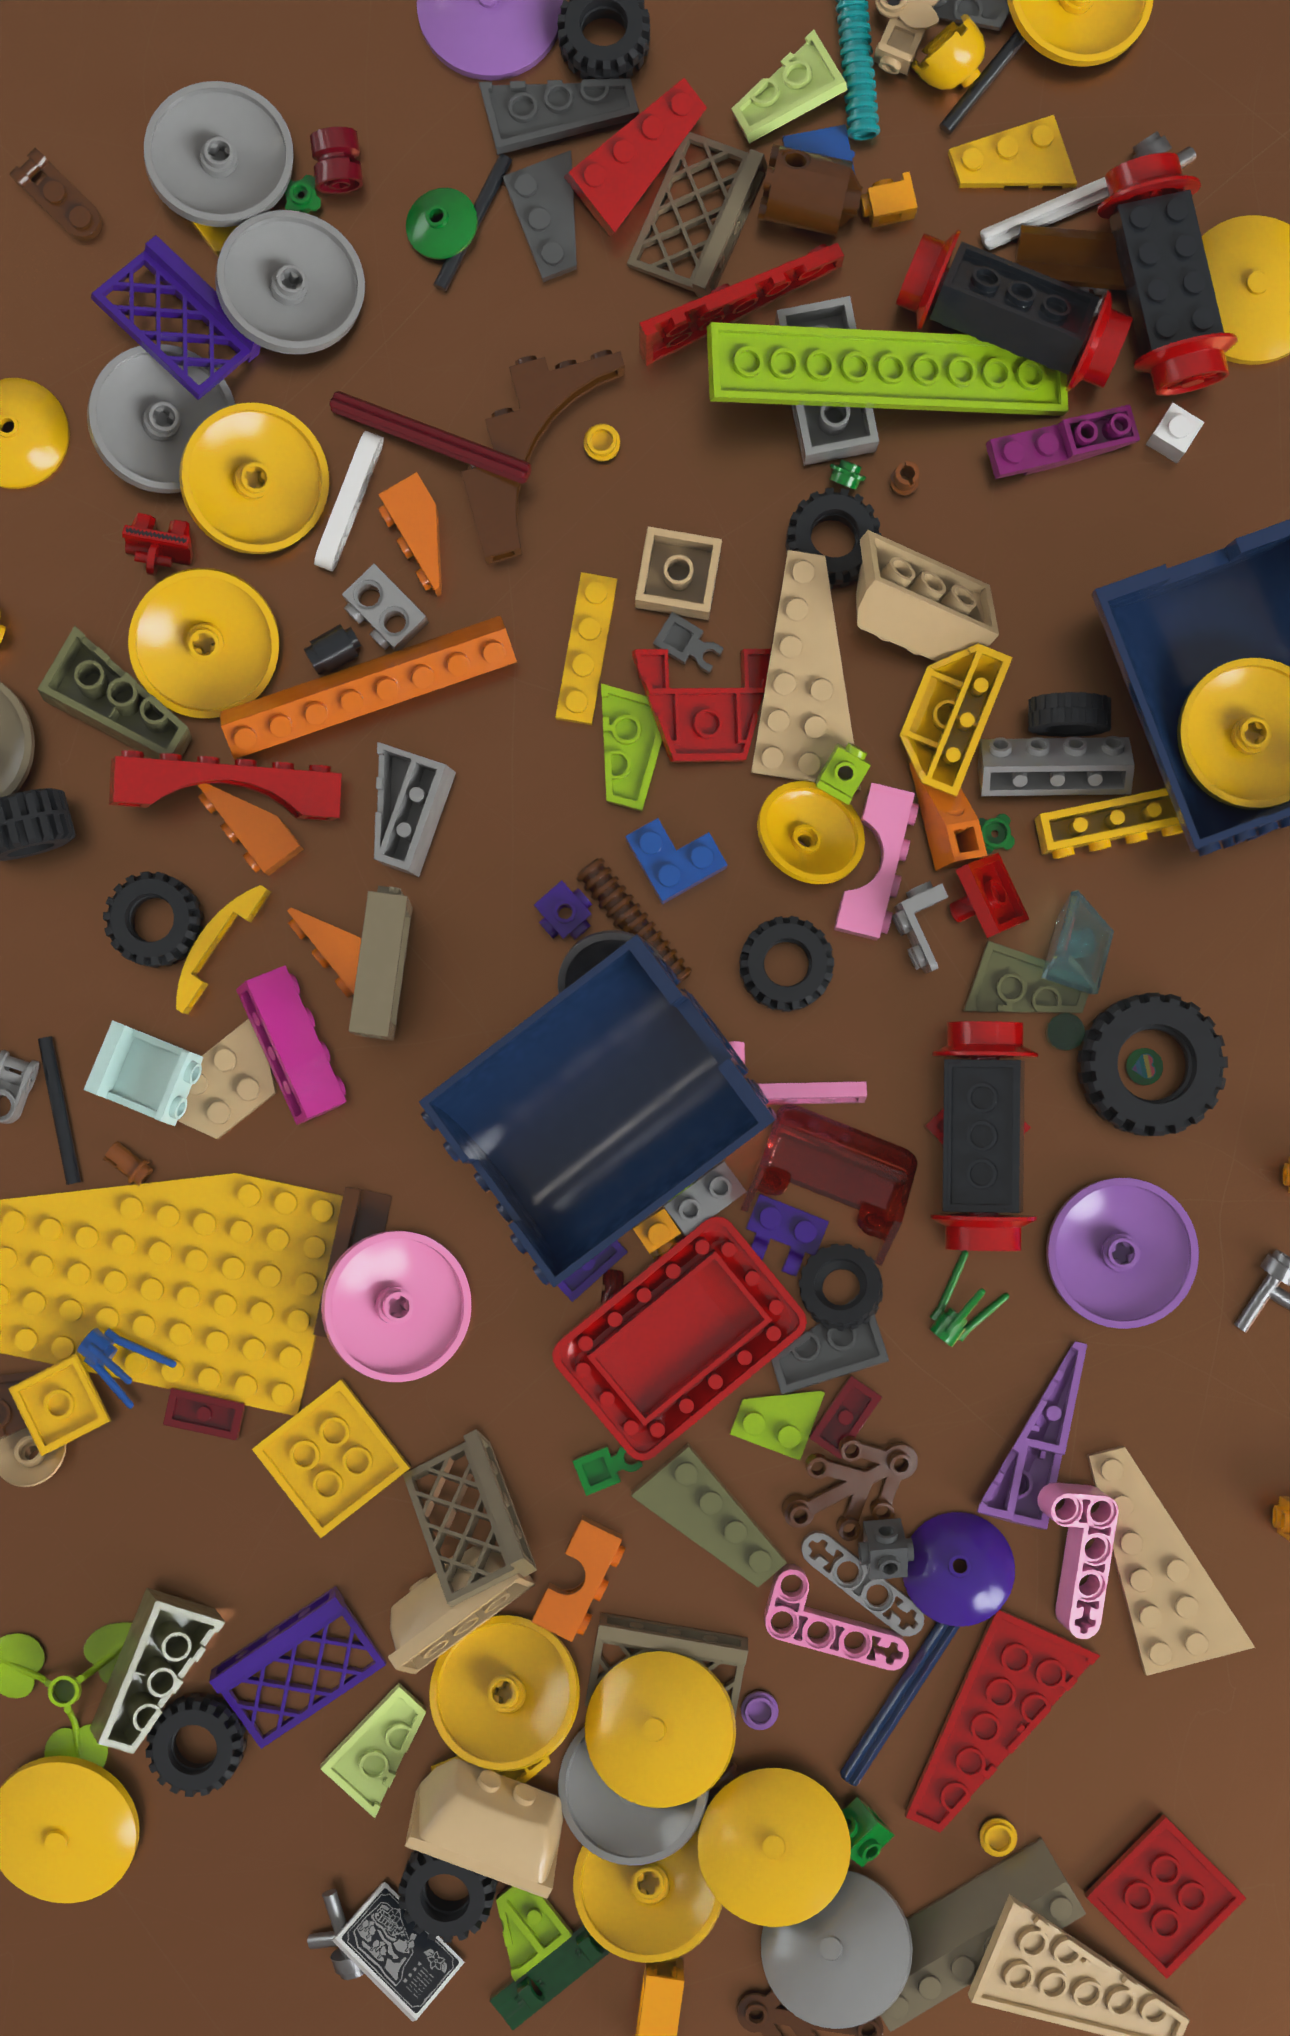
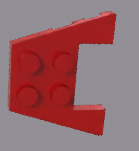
M635 649L632 651L633 661L670 762H743L747 759L759 717V707L765 691L771 649H742L740 651L741 688H670L668 649Z

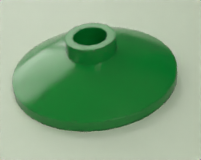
M437 188L426 192L414 202L406 219V233L411 245L421 255L431 259H447L461 253L473 240L478 226V216L473 203L464 193L453 188ZM443 214L441 221L433 222L436 216Z

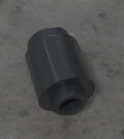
M339 624L311 640V645L304 648V651L318 675L326 670L329 674L357 658L359 655L356 649L362 645L351 626L344 630L342 625Z

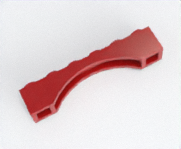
M123 750L121 751V756H115L111 760L109 805L147 808L160 798L182 788L200 784H229L245 787L269 797L283 806L296 819L334 821L340 818L342 773L331 772V766L309 765V771L294 770V764L288 762H272V768L257 767V761L249 759H235L234 765L220 764V758L211 756H198L197 762L182 761V755L161 753L159 754V759L144 758V752Z

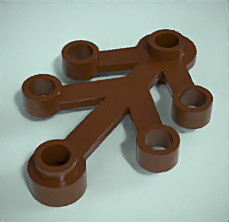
M854 1436L844 1437L838 1446L844 1460L855 1462L863 1458L877 1463L866 1470L828 1460L820 1453L811 1454L805 1461V1468L812 1478L822 1479L825 1476H829L843 1481L809 1499L801 1494L788 1497L782 1506L785 1520L794 1528H803L811 1523L814 1514L851 1496L844 1516L838 1520L836 1527L842 1539L853 1541L861 1533V1526L858 1521L871 1486L884 1479L879 1497L871 1503L870 1513L874 1520L893 1519L894 1508L892 1507V1502L901 1480L910 1477L918 1466L917 1454L911 1446L905 1443H894L883 1449L862 1443ZM848 1445H857L853 1453H845V1448ZM897 1459H906V1462L903 1466L898 1468L894 1467V1463ZM815 1462H823V1467L820 1470L814 1471L811 1469ZM880 1507H888V1511L884 1515L876 1514ZM798 1510L806 1511L802 1518L796 1519L793 1517L794 1513ZM850 1523L855 1525L851 1532H843L845 1525Z
M773 1990L766 1995L760 1993L748 1994L740 2001L737 2008V2017L741 2026L749 2032H761L763 2036H782L774 2024L790 2026L797 2036H816L812 2029L855 2036H882L884 2030L880 2016L866 2024L844 2029L823 2028L810 2024L795 2016L788 2009L779 2008L778 2006L781 2002ZM754 2008L761 2009L763 2016L757 2020L752 2019L749 2016L750 2011ZM871 2024L875 2027V2032L872 2035H864L861 2032L863 2026Z

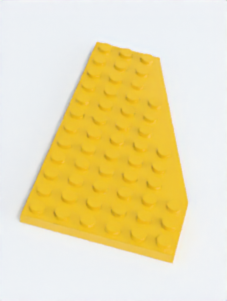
M241 1173L143 1183L140 1186L134 1184L0 1200V1353L54 1365L74 1354H79L87 1372L98 1374L84 1362L85 1357L78 1353L77 1349L94 1328H98L103 1333L110 1328L119 1336L176 1361V1366L172 1368L114 1343L113 1346L118 1350L111 1360L132 1378L133 1382L166 1389L173 1387L243 1402L246 1406L295 1416L300 1412L316 1340V1335H313L343 1195ZM104 1366L105 1370L111 1375V1377L119 1378L111 1370Z

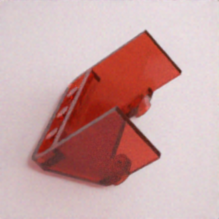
M793 1104L781 1106L776 1114L777 1120L771 1126L754 1169L740 1210L748 1212L757 1190L766 1195H781L786 1192L789 1183L858 1209L856 1216L858 1226L865 1234L881 1239L875 1263L882 1266L904 1218L918 1166L917 1158L906 1148Z

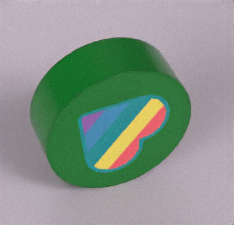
M1137 1049L1127 1057L1125 1073L1137 1085H1150L1161 1077L1163 1061L1160 1055L1152 1049Z

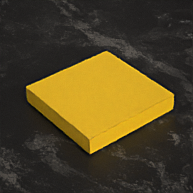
M74 1354L8 1388L41 1456L111 1421L79 1354Z

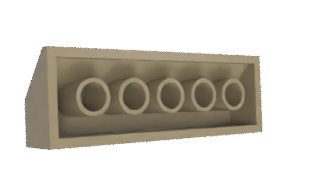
M1041 1837L906 1918L912 1937V1964L903 1991L892 2006L880 2015L890 2032L972 1984L1009 1894L1061 1929L1086 1915L1081 1903Z

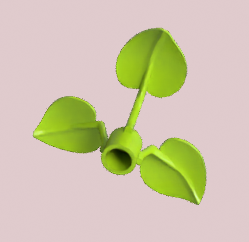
M114 1623L97 1629L90 1635L84 1645V1656L94 1666L78 1677L62 1675L53 1681L38 1672L44 1665L45 1653L40 1643L34 1637L23 1633H15L0 1638V1694L9 1698L26 1697L32 1692L35 1679L39 1680L48 1688L50 1701L58 1707H64V1712L67 1714L72 1725V1729L61 1728L50 1736L44 1750L45 1757H77L104 1768L108 1756V1747L97 1743L90 1731L91 1724L79 1728L72 1704L77 1702L81 1696V1683L97 1671L102 1681L108 1684L132 1623Z

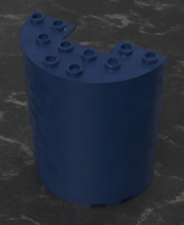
M1289 519L1236 538L1223 549L1167 568L1166 564L1097 588L1091 594L1190 851H1198L1200 857L1222 849L1220 843L1223 849H1226L1245 840L1247 842L1266 835L1268 832L1274 831L1279 827L1282 829L1290 826V800L1268 809L1245 810L1225 805L1206 794L1188 774L1181 759L1177 741L1178 719L1185 699L1193 687L1215 668L1230 661L1243 658L1271 659L1290 667Z
M638 934L419 1101L424 1109L421 1113L424 1121L433 1131L439 1129L447 1140L443 1143V1146L454 1161L458 1162L461 1160L462 1163L474 1166L477 1171L474 1174V1178L485 1192L492 1191L499 1201L496 1204L499 1213L508 1223L513 1221L508 1225L513 1231V1234L510 1236L512 1242L522 1254L529 1253L536 1263L533 1266V1270L537 1277L546 1286L550 1283L553 1288L777 1120L774 1110L771 1107L767 1108L766 1104L769 1101L755 1080L744 1077L749 1070L695 997L685 988L678 989L676 985L681 982L678 976L663 959L661 960L657 955L654 956L652 954L655 952L653 948Z

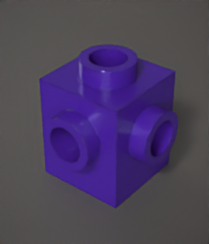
M562 880L534 904L537 911L544 917L539 924L553 939L560 935L564 941L570 936L576 940L591 927L588 920L592 917V914L588 908L593 904L579 888L572 892ZM564 908L572 910V915L568 919L559 917L560 911Z

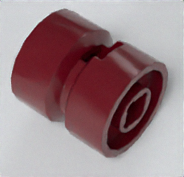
M336 126L313 132L310 135L312 157L318 162L313 167L316 190L327 194H340L361 188L363 186L361 163L355 160L360 154L357 131L349 127Z

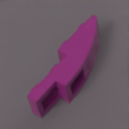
M1129 404L1063 419L1056 425L990 439L985 445L995 479L1020 473L1028 475L1081 461L1136 443L1140 440Z

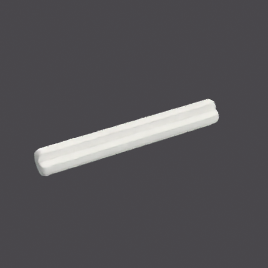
M1105 177L980 231L982 244L987 250H992L1019 238L1021 225L1045 227L1103 202L1109 197Z

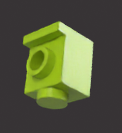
M849 742L846 747L837 743L815 781L816 787L849 805L871 766L870 761L865 759L868 753ZM842 766H849L852 769V775L847 779H843L838 775V771Z

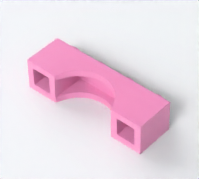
M872 782L869 785L861 822L873 833L878 841L881 851L880 867L874 879L867 885L858 889L844 891L834 930L876 941L880 938L881 933H888L893 912L886 911L889 898L897 897L901 882V876L895 875L898 861L905 862L910 845V840L904 839L907 824L914 826L919 804L913 803L915 793Z

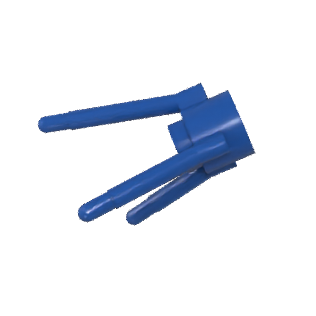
M94 1328L81 1342L77 1352L85 1357L84 1362L98 1373L129 1409L133 1408L134 1403L104 1368L106 1366L126 1384L132 1383V1378L111 1360L118 1350L113 1346L114 1343L173 1368L176 1366V1361L125 1339L110 1328L105 1333L101 1332L98 1328Z

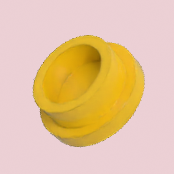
M596 424L589 428L584 436V449L592 459L608 461L615 457L620 449V436L612 426Z
M992 1818L985 1822L980 1829V1844L989 1855L1003 1857L1014 1850L1017 1844V1832L1008 1820Z

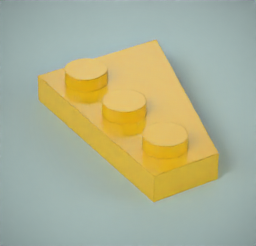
M1054 115L950 148L948 151L959 188H1004L1005 186H1028V188L1062 186V188H1076L1077 181Z

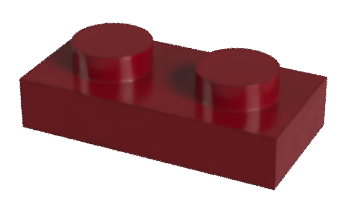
M850 1375L809 1435V1439L841 1459L842 1455L838 1448L840 1441L846 1436H857L882 1396Z
M172 1387L163 1425L238 1440L246 1405L243 1402Z

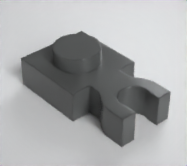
M671 612L653 642L654 647L657 649H668V655L684 665L689 657L693 658L698 667L708 674L711 672L713 665L704 661V653L712 651L720 656L724 650L723 647L714 642L701 641L700 638L704 631Z

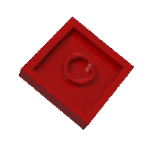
M999 852L956 869L967 894L949 905L951 915L957 922H962L977 915L986 937L989 938L1030 920Z

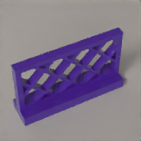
M157 235L145 243V250L91 293V300L197 400L201 399L244 361L249 363L260 353L261 346L241 334L227 318L220 305L217 292ZM142 266H145L155 275V284L134 283L133 274ZM112 291L129 292V306L113 305L105 296ZM134 292L155 293V308L134 306ZM160 294L176 295L182 301V309L160 308ZM134 315L155 317L156 331L140 330L134 325ZM160 317L182 319V333L161 332ZM187 319L202 320L208 326V335L187 333ZM161 341L182 342V357L167 356L161 350ZM187 343L209 344V358L187 357ZM214 344L229 345L237 354L230 360L214 359ZM188 366L209 367V378L198 385L188 376Z
M335 1586L211 1669L209 1682L217 1694L221 1693L262 1749L384 1667L386 1660L345 1604L343 1595ZM340 1616H343L350 1626L348 1640L326 1636L328 1625ZM323 1628L322 1635L315 1634ZM354 1633L356 1634L360 1642L353 1641ZM304 1640L319 1642L320 1647L317 1661L295 1657L297 1645ZM325 1644L346 1647L343 1665L321 1662ZM351 1648L367 1650L374 1660L364 1668L348 1666ZM292 1649L291 1656L284 1655ZM273 1661L289 1664L286 1682L264 1678L266 1666ZM293 1665L315 1668L312 1686L290 1683ZM319 1670L341 1672L339 1685L333 1689L316 1687ZM258 1671H260L259 1677L252 1676ZM346 1673L353 1674L351 1677L345 1680ZM242 1682L258 1685L254 1703L238 1700L232 1689ZM262 1686L284 1689L281 1707L259 1704ZM288 1690L309 1693L308 1705L301 1710L285 1708ZM314 1695H321V1697L313 1701ZM245 1709H247V1710H253L251 1717L249 1716V1714L247 1713V1711H246ZM257 1711L278 1714L277 1726L263 1735L255 1724ZM283 1715L290 1716V1718L282 1722Z

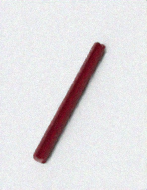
M336 391L330 399L329 406L333 413L515 482L526 483L532 469L529 462L341 391Z

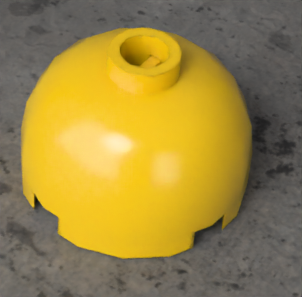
M967 14L961 16L963 24L957 26L953 21L922 49L923 53L928 55L921 63L916 58L911 64L912 69L928 85L941 90L952 89L959 84L966 88L981 74L978 66L984 59L986 47L984 37L977 25Z

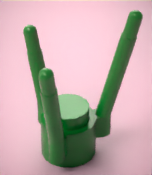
M966 1250L962 1251L939 1304L930 1315V1318L935 1322L929 1329L951 1347L958 1340L963 1342L974 1328L1009 1299V1294L1003 1293L968 1322L965 1318L985 1295V1290L980 1288L959 1313L951 1307L947 1312H944L969 1253Z

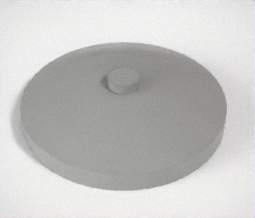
M200 82L184 87L170 95L152 115L144 137L145 169L156 194L178 215L205 226H238L253 216L270 211L282 198L292 175L293 143L289 129L281 114L259 93L231 82Z
M268 211L247 219L236 227L226 239L216 266V292L227 318L246 338L261 347L279 353L308 354L335 344L354 325L364 300V272L353 246L336 228L326 221L299 211Z
M161 344V350L167 356L182 357L181 347ZM137 346L122 352L112 359L97 377L88 400V430L100 458L121 479L135 487L151 492L178 493L181 492L179 481L180 462L189 438L204 420L223 408L235 405V401L224 379L201 399L197 400L141 346ZM187 350V357L202 358ZM188 366V376L200 385L209 378V367Z
M585 1727L574 1737L565 1752L558 1780V1794L561 1800L562 1813L577 1840L598 1857L612 1863L628 1866L650 1864L669 1857L682 1848L697 1831L706 1811L709 1795L708 1790L695 1800L668 1808L645 1807L624 1799L608 1787L595 1770L586 1746Z
M847 1871L845 1880L836 1896L823 1910L813 1917L790 1926H763L761 1958L765 1976L771 1989L779 2001L795 2016L819 2027L844 2029L866 2024L876 2019L897 2000L903 1991L911 1969L913 1955L912 1937L903 1910L895 1898L882 1885L868 1876L857 1872Z

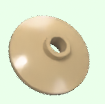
M28 1428L0 1439V1476L6 1482L18 1487H30L43 1483L52 1477L61 1466L66 1453V1445L44 1456L38 1453L35 1458L29 1460L30 1454L38 1450Z

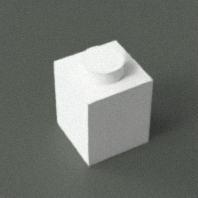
M1172 403L1146 445L1177 464L1191 445L1204 422L1175 403Z

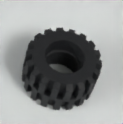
M644 0L563 1L561 15H558L557 21L559 47L561 48V56L564 62L568 61L569 69L574 74L579 70L582 80L590 79V77L595 79H619L621 75H624L625 78L633 76V67L638 70L644 64V56L648 55L650 41V16L648 9H645ZM600 18L613 19L620 23L626 31L618 42L608 46L595 45L588 41L582 33L589 23Z
M825 488L824 493L819 494L816 491L810 494L807 501L803 499L790 518L786 534V552L789 549L823 555L814 547L811 540L812 530L817 524L827 520H836L844 523L851 529L855 537L852 551L841 557L825 556L830 589H833L834 585L840 584L842 588L848 586L853 580L855 582L858 581L859 571L863 562L860 539L867 530L881 535L879 533L880 522L878 517L875 518L873 515V507L870 504L866 506L863 503L864 498L859 494H856L855 497L848 495L849 490L843 488L840 493L834 492V488Z
M44 788L0 797V861L44 853L67 844L76 836L64 791Z
M147 871L140 872V876L131 875L125 878L127 881L125 884H118L113 889L116 891L113 898L108 897L106 901L109 908L108 912H103V920L107 921V927L104 930L106 936L112 940L110 944L124 958L149 967H168L174 965V962L178 959H185L197 936L203 931L200 923L201 920H204L203 911L198 906L200 904L198 898L193 895L192 890L187 885L165 873H151ZM152 898H160L167 901L172 907L174 913L173 926L170 932L161 940L155 942L145 941L138 936L135 930V914L145 901Z
M782 916L775 917L773 920L760 924L748 936L740 954L739 972L745 989L759 1004L761 1003L772 1010H782V1012L799 1010L816 1001L831 982L834 967V958L831 952L833 949L830 942L828 943L825 939V934L821 929H816L813 923L808 920L803 921L798 919L799 917L794 916L782 918ZM778 943H794L800 946L807 955L809 963L807 974L802 981L795 985H778L766 974L764 968L765 956L770 948Z
M191 1693L187 1698L184 1696L177 1698L162 1711V1714L148 1733L146 1741L149 1742V1746L145 1751L146 1758L151 1757L152 1760L149 1764V1769L151 1773L157 1771L160 1775L157 1781L162 1786L166 1782L172 1786L169 1791L175 1794L183 1790L185 1791V1797H194L196 1792H200L201 1796L210 1794L214 1788L216 1790L220 1789L228 1779L230 1780L243 1759V1751L246 1748L247 1739H243V1735L246 1732L245 1726L239 1724L236 1713L234 1711L231 1712L227 1708L229 1704L226 1700L222 1699L221 1702L214 1700L216 1695L208 1693L205 1697H200V1693ZM187 1725H198L207 1729L213 1735L217 1744L215 1758L207 1763H193L184 1758L176 1744V1735L179 1729Z
M414 1850L407 1861L399 1884L398 1893L401 1895L398 1902L400 1909H406L403 1916L407 1923L415 1922L413 1930L418 1934H421L424 1930L429 1933L427 1939L433 1941L436 1940L437 1936L443 1937V1943H451L453 1936H457L459 1941L468 1937L469 1930L475 1934L480 1930L482 1921H487L495 1898L498 1881ZM440 1874L455 1876L466 1885L469 1895L457 1901L443 1900L432 1892L428 1885V1880Z

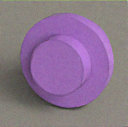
M763 1691L752 1692L743 1700L741 1715L744 1722L750 1728L764 1730L771 1727L777 1720L779 1713L778 1704L769 1693Z

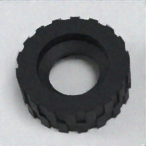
M1086 692L1042 694L1031 697L1028 700V730L1031 733L1047 736L1078 737L1109 732L1111 729V698L1106 695Z
M832 1244L831 1247H823L818 1250L817 1254L810 1256L807 1260V1265L802 1268L799 1288L804 1307L811 1314L812 1319L817 1323H822L828 1329L836 1328L837 1331H845L848 1328L853 1330L859 1328L860 1324H866L870 1321V1317L877 1313L879 1302H882L883 1298L882 1278L871 1256L868 1257L864 1250L853 1248L849 1244H845V1246ZM835 1270H848L856 1275L859 1280V1294L853 1302L847 1305H835L828 1301L823 1293L825 1278Z

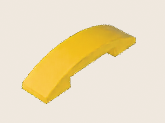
M262 885L246 891L228 903L206 925L193 944L181 972L176 996V1009L178 1011L189 1014L209 985L197 975L237 916L239 915L251 923L271 894V891Z

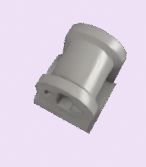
M1 1050L0 1098L6 1096L10 1100L11 1108L8 1114L0 1117L1 1124L14 1123L19 1119L39 1070V1061L32 1060L27 1062L10 1056L9 1051ZM13 1068L21 1071L22 1073L21 1075L10 1072L9 1069Z

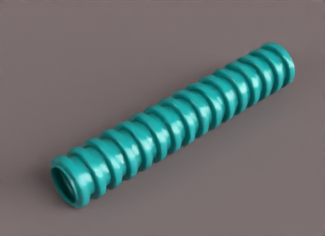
M835 0L838 3L836 5V12L839 14L837 16V23L840 25L838 34L841 36L839 45L842 47L840 56L844 59L841 62V67L845 70L842 73V77L848 89L845 91L847 94L844 96V101L848 104L845 108L846 114L849 115L846 119L847 126L850 127L847 130L848 137L854 140L872 139L881 131L880 126L877 125L879 115L875 113L878 111V103L874 102L877 99V92L874 91L876 81L872 79L875 76V70L871 68L874 65V59L871 57L873 54V48L870 46L872 37L868 34L871 31V26L867 23L870 20L869 12H867L869 8L868 1Z

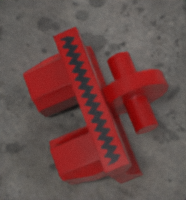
M137 513L131 526L124 525L122 538L125 539V553L135 555V562L146 563L147 575L156 576L159 566L172 568L173 562L191 565L193 551L190 524L187 521L174 519L170 521L168 532L156 530V518L148 514Z

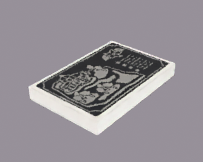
M383 1882L332 1941L413 2022L420 2017L465 1962L446 1943H443L439 1936L433 1941L427 1939L428 1932L423 1930L421 1934H418L414 1931L415 1922L407 1923L403 1917L406 1909H400L398 1902L400 1896L386 1882Z

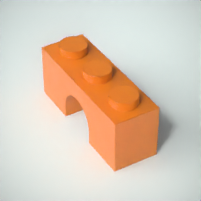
M582 1515L566 1547L565 1554L582 1564L585 1570V1578L580 1585L572 1589H563L549 1582L531 1622L570 1642L573 1641L576 1633L583 1636L592 1618V1615L587 1613L593 1599L600 1602L609 1583L608 1580L604 1579V1576L610 1565L615 1568L617 1567L626 1547L620 1545L623 1535Z

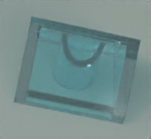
M1079 890L1070 893L1058 914L1041 978L1089 994H1098L1114 931Z

